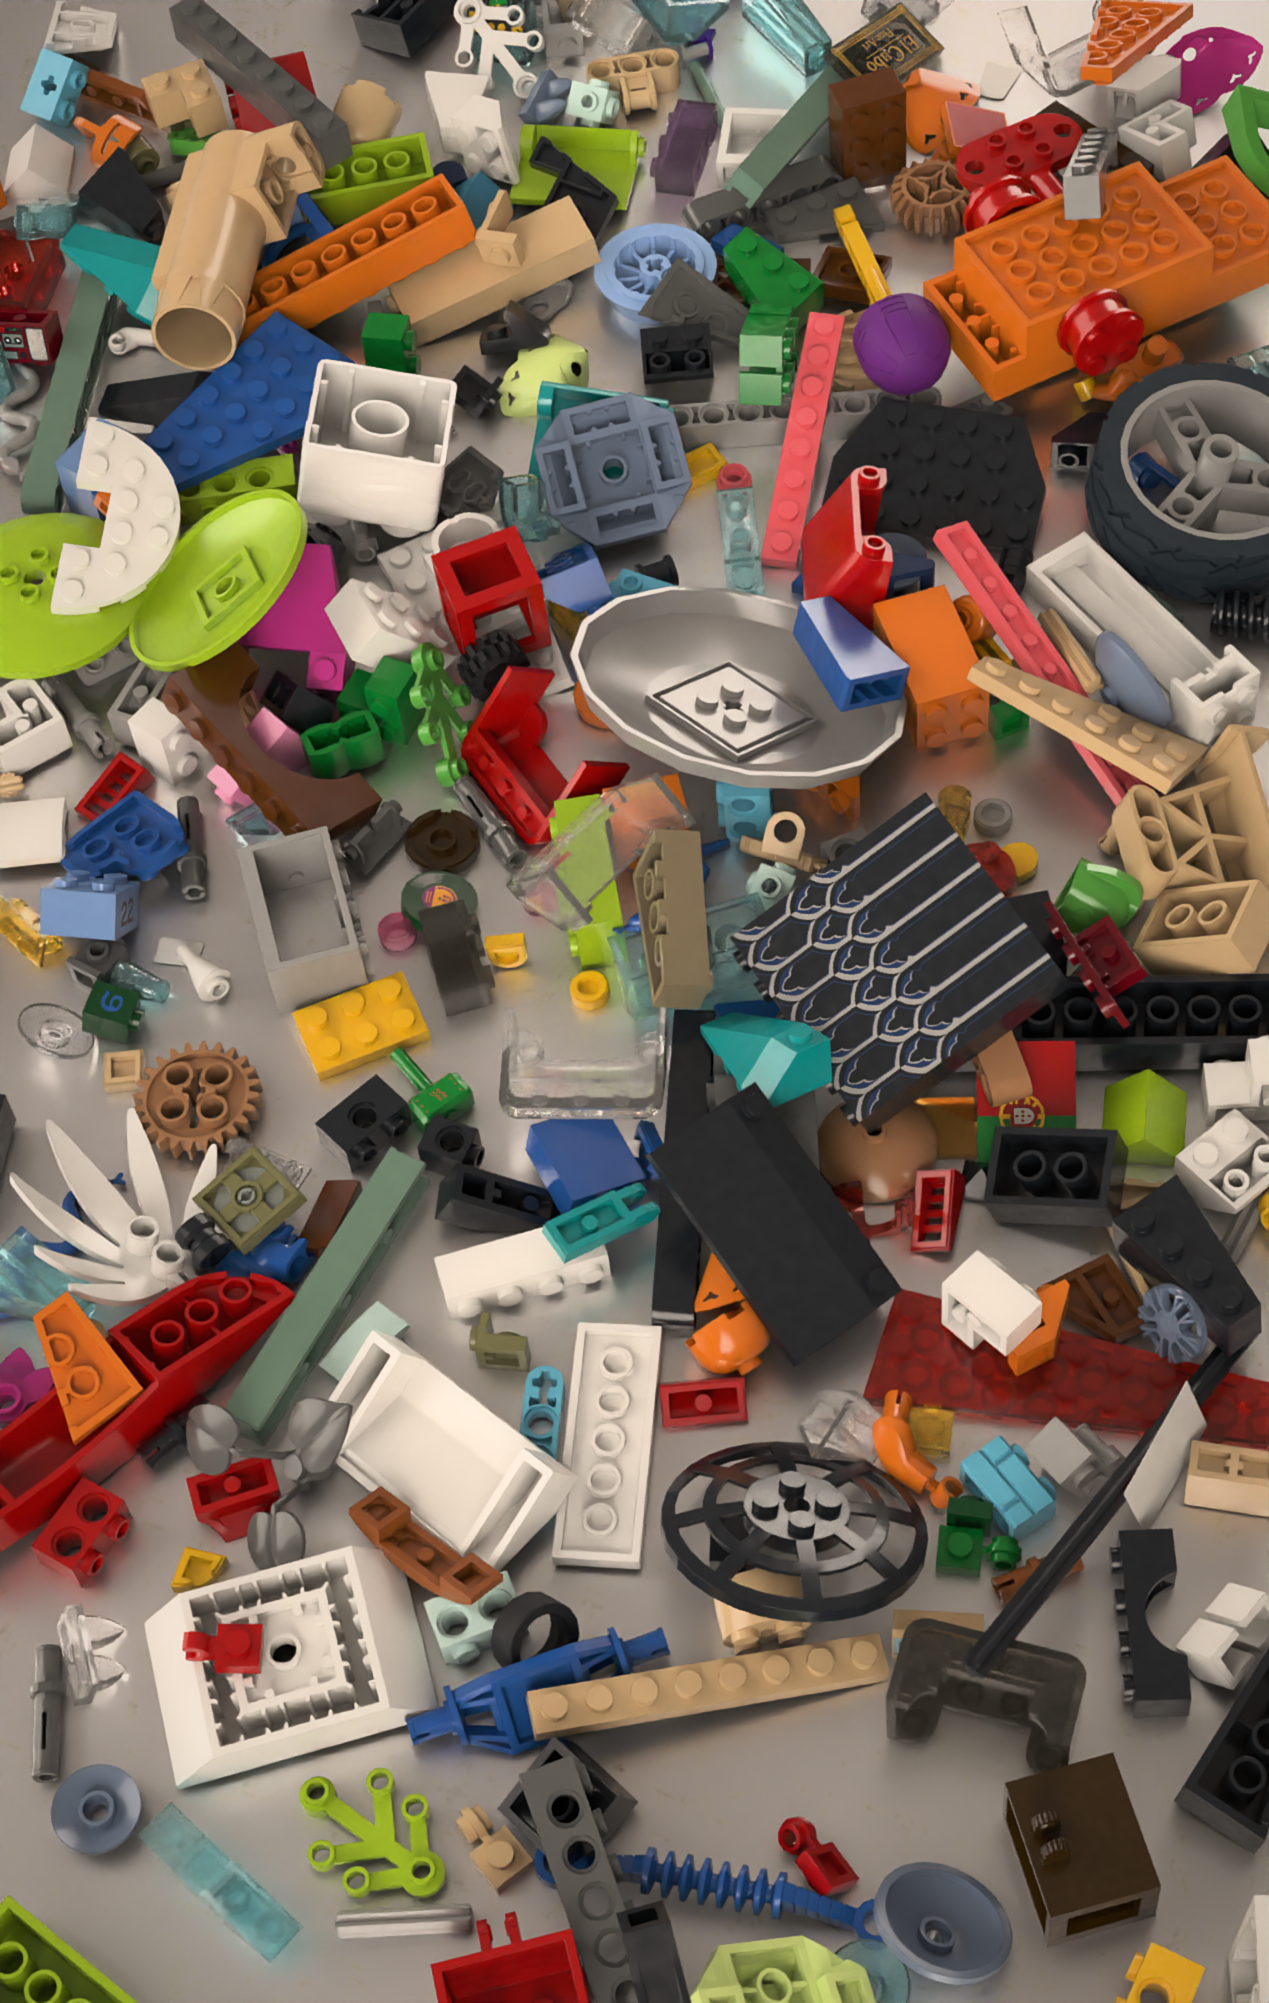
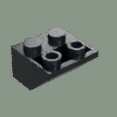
M709 323L640 329L644 384L714 378Z

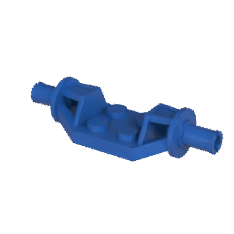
M612 1626L607 1628L608 1635L573 1642L497 1669L452 1691L449 1685L444 1686L443 1690L447 1699L443 1701L444 1706L411 1718H405L413 1745L417 1746L419 1743L453 1732L454 1736L459 1735L462 1747L472 1744L511 1755L546 1744L551 1739L539 1741L534 1739L526 1700L527 1691L591 1681V1674L613 1663L617 1671L610 1677L631 1674L634 1666L670 1655L663 1630L660 1627L655 1631L623 1641L622 1638H618L615 1628ZM491 1711L496 1726L466 1725L465 1717Z

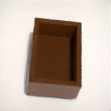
M892 67L829 84L830 160L843 180L855 176L858 182L862 183L902 170V167H906V91Z

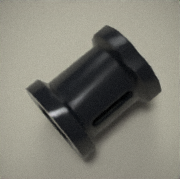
M669 554L663 556V560L646 566L641 564L634 565V572L676 586L679 585L677 569Z

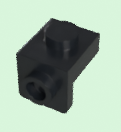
M466 365L462 367L452 380L457 384L455 403L475 418H478L485 408L491 412L503 395L498 391L504 381L501 377L498 376L491 384Z

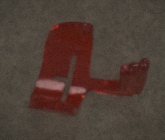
M861 1181L847 1182L831 1188L846 1211L852 1214V1219L869 1243L871 1237L898 1234L906 1231L914 1223V1192H909L907 1197L895 1202V1216L893 1219L885 1223L869 1225L865 1221Z

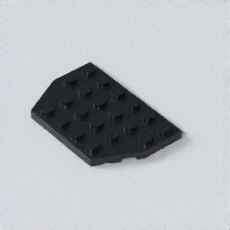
M882 398L833 456L822 506L855 469L868 465L886 469L887 483L881 497L874 531L875 535L901 533L916 539L918 542L935 544L932 539L937 530L967 520L988 552L1001 554L1002 549L1006 545L1018 544L1034 553L1046 496V486L1024 417Z

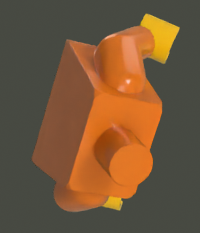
M1153 333L1148 335L1149 338L1138 344V352L1132 360L1116 367L1108 383H1095L1093 376H1087L1083 378V381L1074 383L1073 386L1081 402L1095 398L1096 400L1114 403L1117 397L1133 383L1144 381L1142 377L1165 367L1181 365V362L1184 360V353L1173 341H1166L1162 335Z

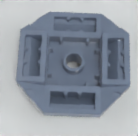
M631 392L561 410L544 437L540 439L534 448L552 521L584 542L589 543L596 550L667 532L692 486V479L674 413L663 407L660 408ZM616 466L624 471L623 475L614 480L607 478L604 475L605 471L610 467Z

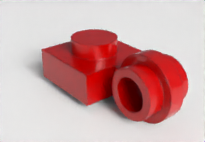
M795 1816L786 1819L782 1823L778 1831L780 1846L792 1855H799L794 1862L805 1875L808 1885L820 1894V1897L822 1895L830 1897L849 1891L856 1884L859 1877L833 1842L820 1844L817 1840L816 1829L810 1821L804 1817Z

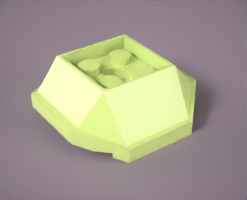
M803 1935L719 1945L711 1953L690 1996L691 2003H876L865 1967L849 1959L842 1960L826 1947Z

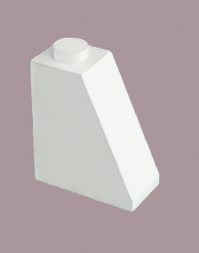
M426 71L424 76L428 100L444 152L462 153L459 142L455 137L450 116L475 94L492 99L489 76Z

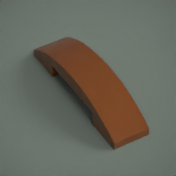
M381 1486L349 1508V1516L377 1549L382 1550L391 1563L412 1580L445 1599L460 1604L472 1605L503 1582V1574L471 1552L466 1557H461L411 1520V1508Z

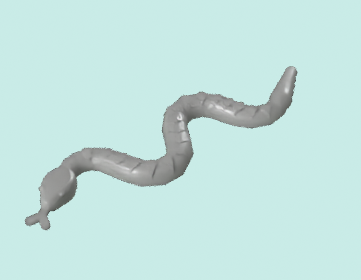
M20 362L15 364V367L29 380V383L3 398L0 405V415L6 422L27 428L24 432L3 444L0 448V463L7 474L19 476V481L22 482L26 473L22 472L20 462L16 458L9 456L35 440L40 421L32 414L14 411L13 408L29 399L38 391L40 379L35 370Z

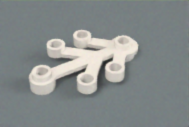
M458 0L454 7V16L456 21L462 26L459 50L455 54L457 65L466 70L471 69L475 65L476 56L471 50L474 31L476 30L482 37L478 75L489 76L492 93L495 89V80L492 77L495 54L514 79V92L526 101L530 93L524 92V86L529 82L535 85L538 78L532 73L524 72L504 45L526 47L531 52L536 53L544 48V37L535 30L528 33L492 30L485 21H506L512 27H520L525 22L526 16L525 12L517 5L503 8L485 6L482 0ZM475 7V15L468 18L466 16L467 9ZM519 11V19L512 22L510 20L511 13ZM533 36H538V45L531 47L529 45L530 39ZM465 53H469L470 61L466 64H462V55Z

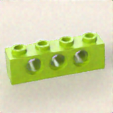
M293 454L252 459L179 492L180 526L195 524L222 504L235 497L256 490H282L289 493L297 501L298 475Z

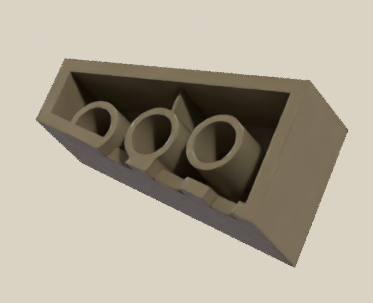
M654 828L632 875L653 1007L700 1009L706 995L712 992L714 985V975L709 965L700 831Z

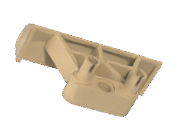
M1229 724L1195 769L1198 781L1197 786L1160 798L1153 789L1141 784L1132 786L1114 810L1112 824L1105 834L1101 836L1099 843H1103L1100 847L1109 855L1114 856L1121 853L1126 873L1137 879L1143 887L1144 894L1141 904L1132 918L1138 916L1148 900L1157 898L1165 889L1260 879L1269 892V809L1252 756L1269 739L1268 728ZM1204 808L1206 809V812H1207V816H1208V819H1209V823H1210V826H1211L1212 833L1210 832V828H1209V825H1208V822H1207V818H1206V815H1205ZM1175 850L1182 854V856L1178 860L1175 854ZM1220 865H1222L1227 882H1225ZM1269 942L1262 956L1269 954Z

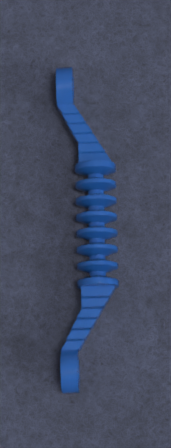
M649 1847L646 1855H635V1857L633 1855H624V1857L616 1855L624 1875V1882L640 1884V1893L643 1895H649L655 1882L660 1883L662 1898L667 1899L673 1886H678L680 1902H686L691 1890L695 1889L698 1905L704 1906L709 1894L715 1893L717 1909H722L728 1897L731 1896L734 1900L735 1912L741 1913L746 1901L752 1900L753 1915L758 1917L765 1904L768 1903L771 1906L772 1919L780 1921L782 1912L792 1914L795 1912L797 1915H807L810 1918L819 1919L827 1924L830 1922L831 1925L839 1928L842 1926L843 1929L853 1932L857 1940L868 1949L884 1950L888 1948L880 1935L870 1934L863 1925L865 1920L874 1914L875 1899L863 1902L857 1908L847 1904L844 1905L842 1902L832 1901L831 1898L823 1895L820 1897L818 1893L808 1892L805 1888L789 1883L788 1873L780 1871L774 1885L769 1884L766 1868H761L756 1880L751 1881L749 1866L744 1864L737 1878L732 1877L729 1861H725L719 1873L714 1874L712 1859L707 1857L700 1871L695 1870L694 1856L691 1854L687 1855L682 1867H677L675 1851H669L665 1861L661 1864L658 1861L657 1848ZM537 1849L534 1856V1867L538 1879L545 1886L557 1889L552 1873L545 1869L546 1856ZM586 1855L573 1863L572 1866L580 1870L587 1869L593 1864L595 1855H592V1857Z

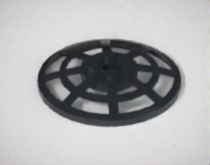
M779 1441L749 1443L709 1454L691 1464L675 1478L666 1492L661 1509V1537L665 1550L676 1568L693 1585L712 1598L735 1609L782 1621L810 1623L840 1621L862 1616L883 1608L902 1596L916 1582L924 1567L927 1552L928 1532L926 1521L919 1505L902 1485L873 1464L853 1455L828 1447L806 1443ZM750 1458V1459H747V1460L738 1462V1463H736V1464H734V1465H732V1466H730V1467L720 1466V1465L726 1464V1463L731 1462V1461H736V1460H741V1459ZM768 1464H776L779 1471L777 1474L761 1479L743 1472ZM795 1464L814 1466L831 1471L832 1473L823 1478H818L798 1472ZM699 1475L714 1478L705 1491L701 1508L675 1514L678 1494L687 1484ZM865 1476L886 1489L902 1504L906 1511L886 1506L877 1490L862 1477ZM727 1482L747 1489L743 1501L716 1504L718 1494ZM851 1482L867 1496L871 1503L847 1500L846 1496L838 1488ZM850 1515L876 1518L875 1529L867 1541L848 1528ZM742 1516L743 1525L749 1535L740 1542L727 1531L720 1519ZM890 1521L913 1527L916 1532L913 1549L906 1562L899 1569L879 1552L887 1539ZM705 1522L714 1540L730 1554L714 1571L689 1549L680 1535V1528ZM840 1542L852 1550V1552L837 1558L817 1561L816 1553L829 1550ZM766 1546L776 1551L797 1554L798 1561L775 1558L760 1553L758 1550ZM867 1562L885 1579L879 1584L859 1592L822 1598L819 1576L845 1572ZM746 1563L773 1573L800 1576L803 1598L761 1592L732 1581V1578Z

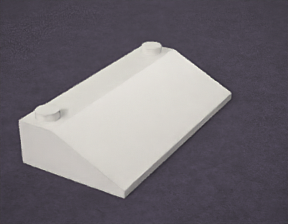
M372 1330L329 1398V1401L353 1405L348 1432L335 1463L370 1492L381 1486L411 1508V1520L461 1557L464 1558L472 1552L499 1572L555 1515L578 1479L577 1476L402 1340L394 1336Z

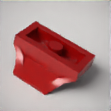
M248 1458L231 1464L229 1469L222 1474L211 1476L202 1473L186 1478L198 1522L209 1525L227 1543L247 1537L248 1526L252 1516L262 1511L270 1513L272 1504L281 1496L272 1459Z

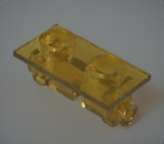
M0 895V933L4 934L19 948L24 956H27L39 968H42L45 954L50 952L56 954L63 948L62 936L40 934V924H38L40 923V916L24 900L11 898L7 901Z

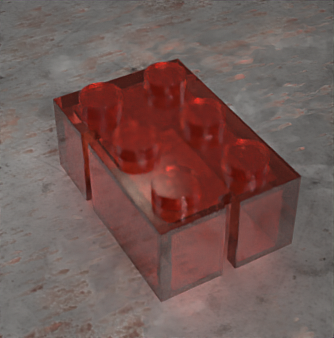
M0 229V309L47 310L66 267L63 252L59 249L60 242L58 236L29 233L27 238L35 261L32 262L23 232Z

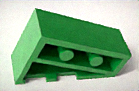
M747 226L723 248L725 273L744 301L749 303L750 306L752 304L794 305L793 317H799V330L808 322L810 312H818L824 306L823 281Z

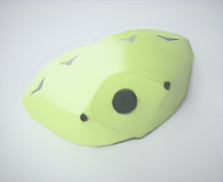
M551 333L553 338H550L549 345L539 346L530 352L529 350L532 348L520 349L518 361L506 371L503 377L504 381L499 390L503 394L500 398V406L504 416L517 418L537 416V402L542 381L588 387V350L555 333ZM574 362L578 363L581 367L579 376H575L572 372L571 364ZM516 371H518L520 377L511 382L515 377ZM509 393H511L513 397H516V399L512 402L511 406H509Z

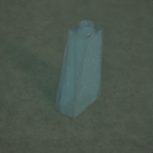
M741 0L742 16L805 78L826 69L832 63V39L803 0Z

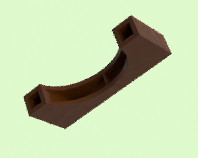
M237 641L209 660L193 667L188 666L168 677L161 697L167 710L184 724L190 735L196 741H199L212 755L216 764L225 769L235 780L239 789L255 802L265 818L273 822L285 836L327 826L330 840H341L365 826L376 815L382 798L359 773L339 779H317L304 776L283 767L271 759L253 741L244 726L239 700L252 690L260 666Z

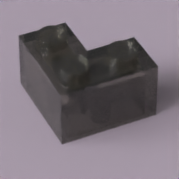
M464 899L418 911L427 955L446 1017L491 1005L489 989L496 986L490 965L482 966L480 958L485 957L486 954L480 936L481 929L476 912L468 913Z

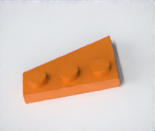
M66 1291L35 1314L33 1320L73 1443L77 1445L131 1404L144 1389L69 1292Z

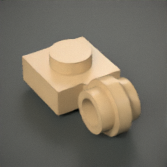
M478 1804L471 1809L466 1806L459 1811L461 1816L455 1820V1823L461 1833L470 1843L476 1839H479L482 1843L469 1853L470 1859L498 1895L534 1867L533 1859L506 1825L492 1836L488 1834L487 1831L493 1827V1824Z

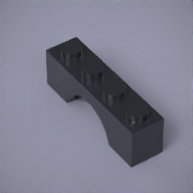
M1173 1529L1118 1531L1117 1547H1109V1562L1111 1574H1119L1120 1589H1113L1115 1616H1123L1125 1631H1118L1117 1635L1119 1658L1128 1660L1129 1674H1122L1124 1702H1132L1133 1718L1188 1716L1192 1698L1187 1655L1173 1651L1163 1645L1151 1632L1145 1615L1147 1608L1155 1598L1173 1589L1175 1586L1177 1564Z

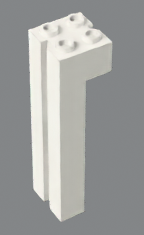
M1086 532L1081 533L1026 566L1025 590L1045 610L1048 608L1055 609L1075 639L1094 658L1096 638L1105 630L1118 635L1134 650L1159 684L1170 706L1173 720L1166 727L1167 730L1208 746L1211 749L1229 724L1251 725L1255 718L1261 672L1231 644L1225 647L1224 658L1219 660Z

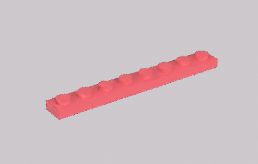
M817 312L809 313L761 553V565L797 570L802 534L807 519L845 316Z

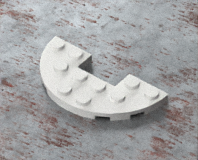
M88 419L76 478L78 489L111 493L100 548L63 543L50 606L51 614L81 615L99 612L100 607L118 601L123 604L147 588L146 585L159 572L162 573L177 546L181 524L180 501L176 485L168 468L161 458L139 438L107 423Z

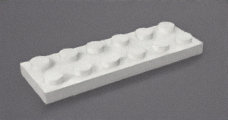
M578 1322L562 1465L577 1476L578 1479L557 1510L552 1549L553 1565L641 1569L663 1340L662 1326Z

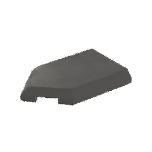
M469 446L445 467L439 511L449 519H452L455 515L462 513H482L492 510L504 471L475 448Z

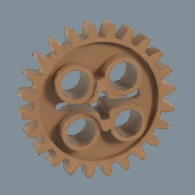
M206 1041L201 1042L198 1050H193L190 1043H186L184 1053L179 1054L174 1048H171V1058L169 1060L157 1056L156 1060L159 1067L157 1069L150 1067L144 1069L148 1080H137L136 1084L140 1092L132 1094L136 1105L133 1108L140 1119L150 1145L156 1143L160 1153H164L170 1148L173 1157L177 1159L183 1151H187L189 1159L194 1160L197 1151L203 1150L206 1156L212 1144H216L217 1148L222 1153H225V1142L230 1140L237 1145L240 1144L237 1133L239 1131L251 1133L252 1130L248 1120L256 1121L260 1118L257 1108L263 1106L260 1095L263 1089L256 1068L254 1066L250 1067L246 1055L239 1058L234 1047L225 1053L220 1042L212 1050H208ZM202 1072V1074H201V1079H199V1085H198V1083H197V1082H198V1075H199V1073ZM197 1116H198L197 1127L194 1128V1125H195V1122H196V1119H197Z

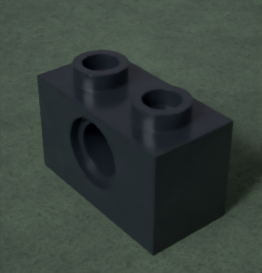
M377 1074L315 1123L321 1144L351 1173L361 1165H366L373 1161L382 1148L392 1140L401 1138L407 1132L409 1126L413 1124L408 1103ZM373 1124L370 1127L361 1128L363 1125Z

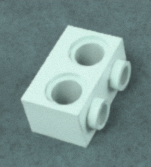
M507 1570L500 1572L503 1574V1582L472 1605L456 1603L441 1596L423 1602L446 1666L452 1663H468L476 1659L480 1652L492 1648L491 1636L496 1619L488 1616L493 1610L504 1608L513 1598L517 1597ZM463 1624L467 1626L466 1630L460 1635L452 1636L447 1634V1631L454 1625ZM528 1628L526 1629L524 1635L529 1633Z

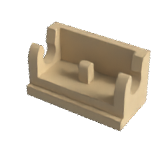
M1192 1440L1183 1504L1269 1517V1451Z

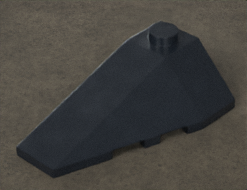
M194 371L108 384L98 407V412L100 415L112 420L154 425L156 429L213 372Z

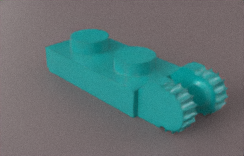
M639 1182L617 1192L612 1190L547 1221L543 1225L542 1233L565 1264L635 1230V1228L645 1226L657 1218L661 1209L655 1202H650L629 1211L628 1207L639 1202L647 1193L643 1184Z

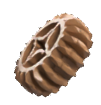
M925 157L923 163L919 164L912 161L910 168L902 167L901 173L895 175L890 190V208L892 215H895L897 219V224H904L906 231L915 229L918 236L926 232L929 233L930 237L934 233H941L945 237L947 231L951 230L958 233L960 226L964 227V212L969 204L968 199L972 192L959 183L953 159L944 162L938 157L936 161H929Z

